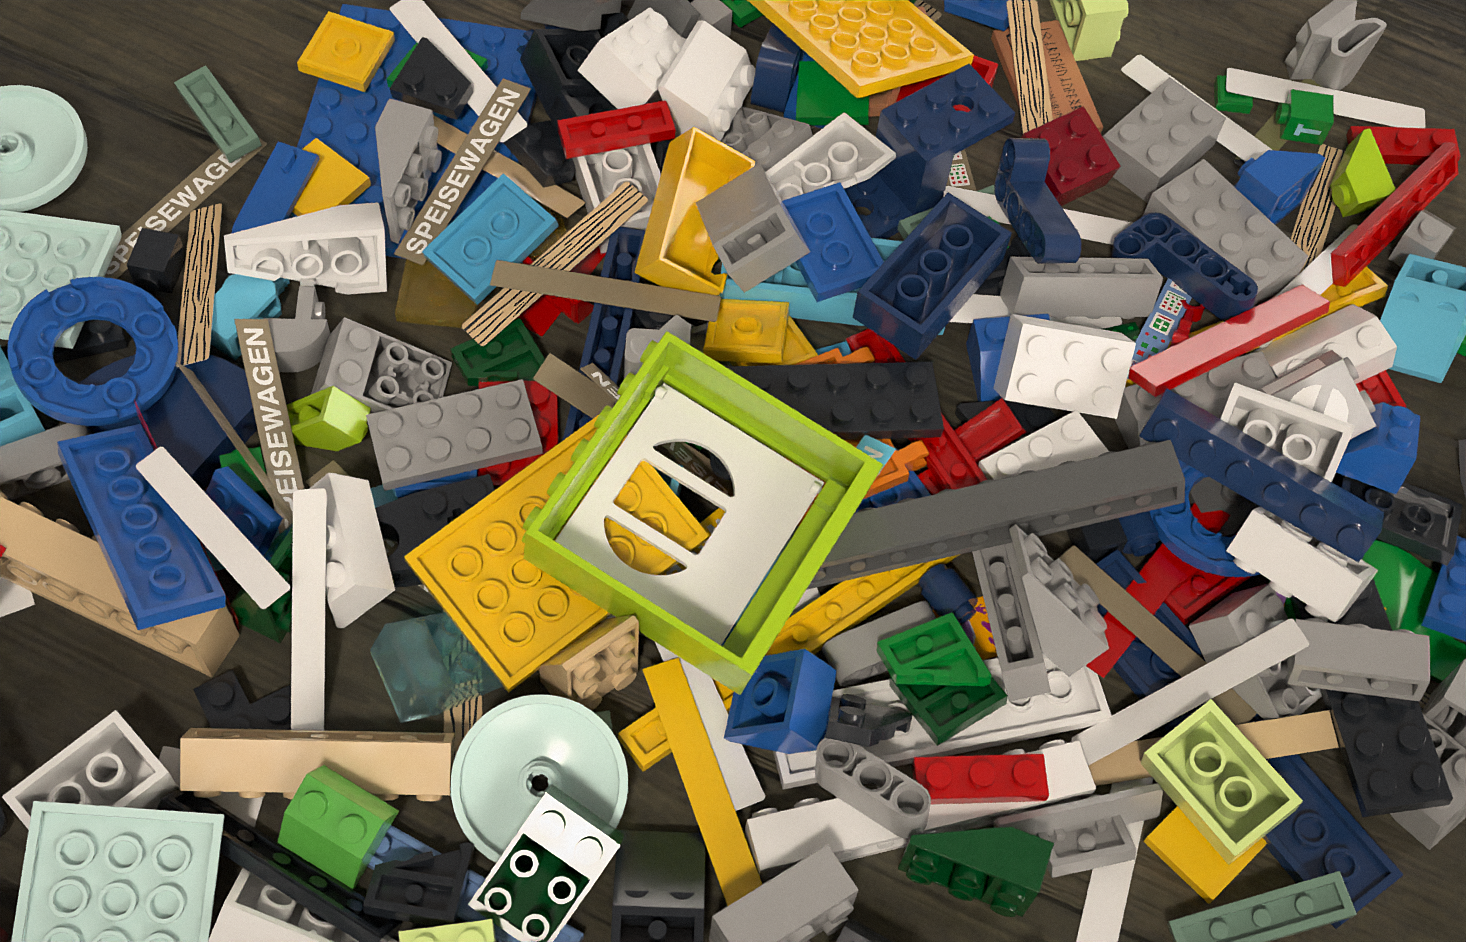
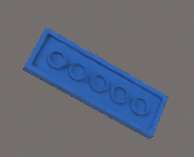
M141 424L57 442L58 455L137 630L225 607L226 595L196 535L136 468L140 461L154 452Z

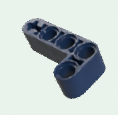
M774 23L759 52L751 104L784 113L789 95L794 86L799 61H802L805 51L787 37Z
M1045 138L1007 139L1003 146L994 185L997 203L1037 264L1076 263L1081 253L1079 232L1044 182L1050 161L1048 141Z
M1156 212L1146 214L1114 238L1111 258L1149 259L1160 274L1167 279H1171L1185 293L1225 322L1254 308L1258 293L1257 283L1168 216Z

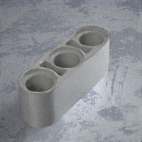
M66 423L1 446L0 491L11 501L70 480L58 455L57 442L92 434L90 427Z
M918 602L842 633L827 641L821 649L829 666L837 670L836 679L840 687H849L888 671L876 651L878 641L934 620L936 616L928 602Z
M824 738L819 742L816 751L815 778L821 787L899 837L910 839L912 835L924 832L931 805V797L927 789L857 744ZM837 760L842 762L843 765L832 766L827 762ZM872 783L878 785L880 789L870 790L863 785ZM911 807L914 808L917 811V813L907 814L903 812L900 808Z

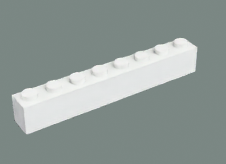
M1059 739L1043 744L1039 748L1040 750L1025 753L1023 749H1016L1002 754H1044L1049 797L1046 801L930 805L927 826L922 834L976 830L992 826L995 819L1010 813H1023L1046 808L1052 804H1065L1087 799L1092 796L1096 786L1080 742L1074 741L1065 744L1064 740ZM838 797L822 802L818 798L805 799L796 803L793 809L780 812L776 808L763 809L754 813L751 819H747L745 827L746 841L761 882L773 879L827 844L841 863L906 847L910 840L893 834ZM911 807L900 808L903 812L907 814L917 813V811Z

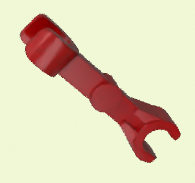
M1181 300L1186 311L1181 318L1178 329L1174 331L1170 347L1189 339L1192 322L1201 320L1205 309L1204 306L1200 304V306L1194 307L1187 304L1186 300Z

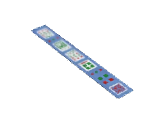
M1169 278L1135 342L1136 346L1130 367L1167 349L1174 331H1176L1186 311L1181 300H1186L1187 304H1189L1192 299L1191 296Z

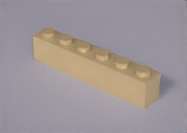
M190 728L180 739V791H194V796L204 798L219 796L221 791L238 792V796L242 798H259L265 796L266 792L283 793V797L293 799L306 774L325 765L382 801L395 800L399 795H416V799L420 801H438L443 798V795H450L455 733Z

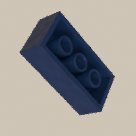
M948 192L858 290L852 318L916 360L1003 261L1012 233Z

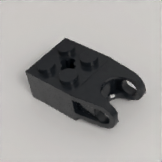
M535 29L520 57V61L547 115L557 130V120L617 109L577 71L599 40L602 39L597 29L585 31L573 29Z
M490 474L412 493L375 508L383 540H390L398 544L395 552L387 557L395 588L423 585L405 561L404 556L492 493L495 489Z

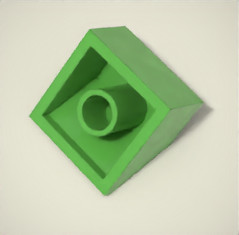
M323 765L307 773L284 813L278 843L353 889L359 882L399 810Z

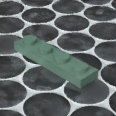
M1338 871L1169 921L1167 925L1173 942H1270L1352 918L1357 913L1341 873Z

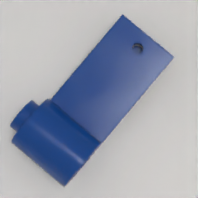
M278 141L238 214L231 234L288 219L320 159L319 156Z

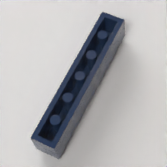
M1167 388L1146 420L1139 437L1148 442L1159 443L1171 440L1176 456L1182 462L1358 563L1382 531L1383 511Z

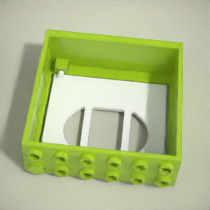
M666 331L658 343L652 340L648 344L640 358V362L643 364L638 373L634 375L630 372L625 377L617 391L620 397L614 407L606 405L594 424L597 430L591 440L588 441L583 438L571 456L570 460L574 463L568 473L565 475L560 472L552 481L547 491L550 498L543 509L536 506L527 517L523 525V529L526 530L522 538V542L525 543L523 559L615 617L634 615L639 621V632L741 695L867 494L883 464ZM668 442H688L709 450L720 459L728 470L733 483L734 496L729 497L655 451L653 447ZM645 461L725 511V515L699 554L695 555L613 503L640 462ZM819 494V495L817 496V498H816L814 504L812 505V507H811L810 510L808 511L807 515L805 516V518H804L803 521L801 522L800 526L798 527V529H797L796 532L794 533L793 537L791 538V540H790L789 543L787 544L786 548L784 549V551H783L782 554L780 555L779 559L777 560V562H776L775 565L773 566L772 570L770 571V573H769L768 576L766 577L765 581L763 582V584H762L761 587L759 588L758 592L756 593V595H755L754 598L752 599L751 603L749 604V606H748L747 609L745 610L744 614L742 615V617L740 618V620L738 621L737 625L735 626V628L733 629V631L731 632L730 636L728 637V639L726 640V642L724 643V645H723V647H722L721 645H722V643L724 642L725 638L727 637V635H728L729 632L731 631L732 627L734 626V624H735L736 621L738 620L739 616L741 615V613H742L743 610L745 609L746 605L748 604V602H749L750 599L752 598L753 594L755 593V591H756L757 588L759 587L760 583L762 582V580H763L764 577L766 576L767 572L769 571V569H770L771 566L773 565L774 561L776 560V558H777L778 555L780 554L781 550L783 549V547H784L785 544L787 543L788 539L790 538V536H791L792 533L794 532L795 528L797 527V525H798L799 522L801 521L802 517L804 516V514H805L806 511L808 510L809 506L811 505V503H812L813 500L815 499L816 495ZM609 518L683 564L686 569L670 575H650L629 567L618 558L610 547L605 534L604 519Z

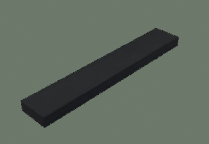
M178 789L160 799L156 810L224 814L221 854L359 942H388L397 935L402 924L400 920L364 914L363 904L365 897L209 798L194 796V791H180Z

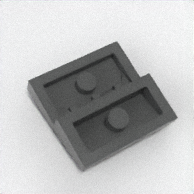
M532 0L522 10L521 19L578 31L600 29L601 14L620 13L621 0Z

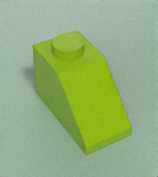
M1370 128L1363 130L1347 146L1330 184L1333 201L1339 207L1343 217L1376 209L1396 190Z
M335 386L328 387L286 405L295 445L339 451L360 443L368 430L366 415L370 413L371 408Z

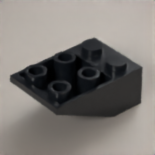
M618 830L624 834V838L616 851L611 942H703L705 842L702 833Z

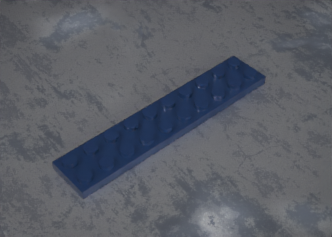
M1118 549L1096 564L1124 590L1127 589L1133 580L1138 584L1147 583ZM1163 602L1153 616L1205 661L1192 633ZM1101 604L1097 605L1099 614L1104 617L1108 611ZM1138 637L1133 640L1113 666V669L1140 700L1182 678ZM1205 703L1162 726L1169 733ZM1257 713L1248 723L1264 721V719ZM1298 754L1266 759L1303 800L1295 812L1263 837L1267 842L1265 847L1296 883L1340 871L1357 913L1403 876V873ZM1348 919L1341 920L1331 924L1335 929H1337Z

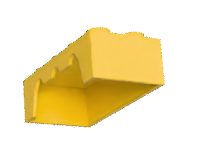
M692 127L672 140L668 146L634 273L661 287L716 296L723 293L727 274L714 275L711 273L712 267L719 256L712 245L696 202L754 167L755 161L696 127Z

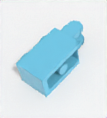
M238 274L230 275L225 280L222 288L214 295L210 344L235 361L241 355V349L234 319L278 318L282 314L279 295L285 290L284 287H288L290 279L278 278L275 281Z

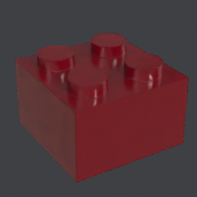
M1084 106L1025 132L1021 137L1045 138L1048 141L1050 161L1044 182L1061 206L1105 186L1121 167Z

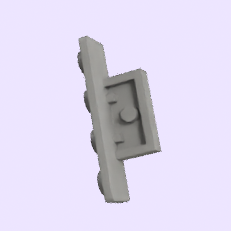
M1158 783L1147 786H1134L1128 790L1111 794L1093 795L1087 799L1065 804H1052L1046 808L1023 813H1010L995 819L994 828L1013 827L1053 842L1054 846L1047 866L1051 878L1135 860L1136 847L1125 824L1158 817L1160 815L1163 790Z

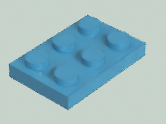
M503 173L444 229L422 253L431 264L478 305L496 288V286L490 285L496 260L520 264L559 225L553 216Z

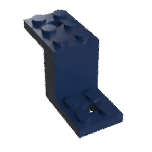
M970 64L959 68L880 111L876 138L896 153V158L870 179L844 188L854 208L865 207L871 211V214L867 216L858 214L871 238L887 239L899 232L897 229L900 220L934 208L944 196L954 155L1013 122L1015 112ZM965 105L971 111H956L953 106Z

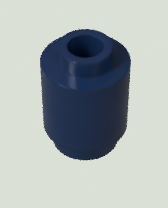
M1149 511L1118 518L1128 539L1122 550L1124 553L1139 557L1149 554L1156 548L1155 544L1160 540L1158 537L1159 533Z
M939 564L927 571L919 580V585L923 589L921 592L922 596L939 617L953 613L959 624L962 625L976 613L974 607L978 599L954 569H948L945 564Z

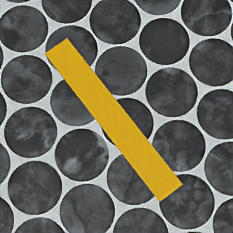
M678 657L642 670L727 906L760 887L762 882Z

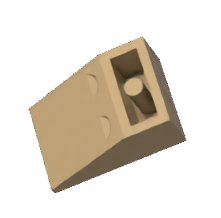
M634 615L606 619L543 663L539 669L541 683L551 695L573 700L591 711L594 710L601 703L604 695L614 688L617 691L622 690L636 678V673L638 672L639 621Z

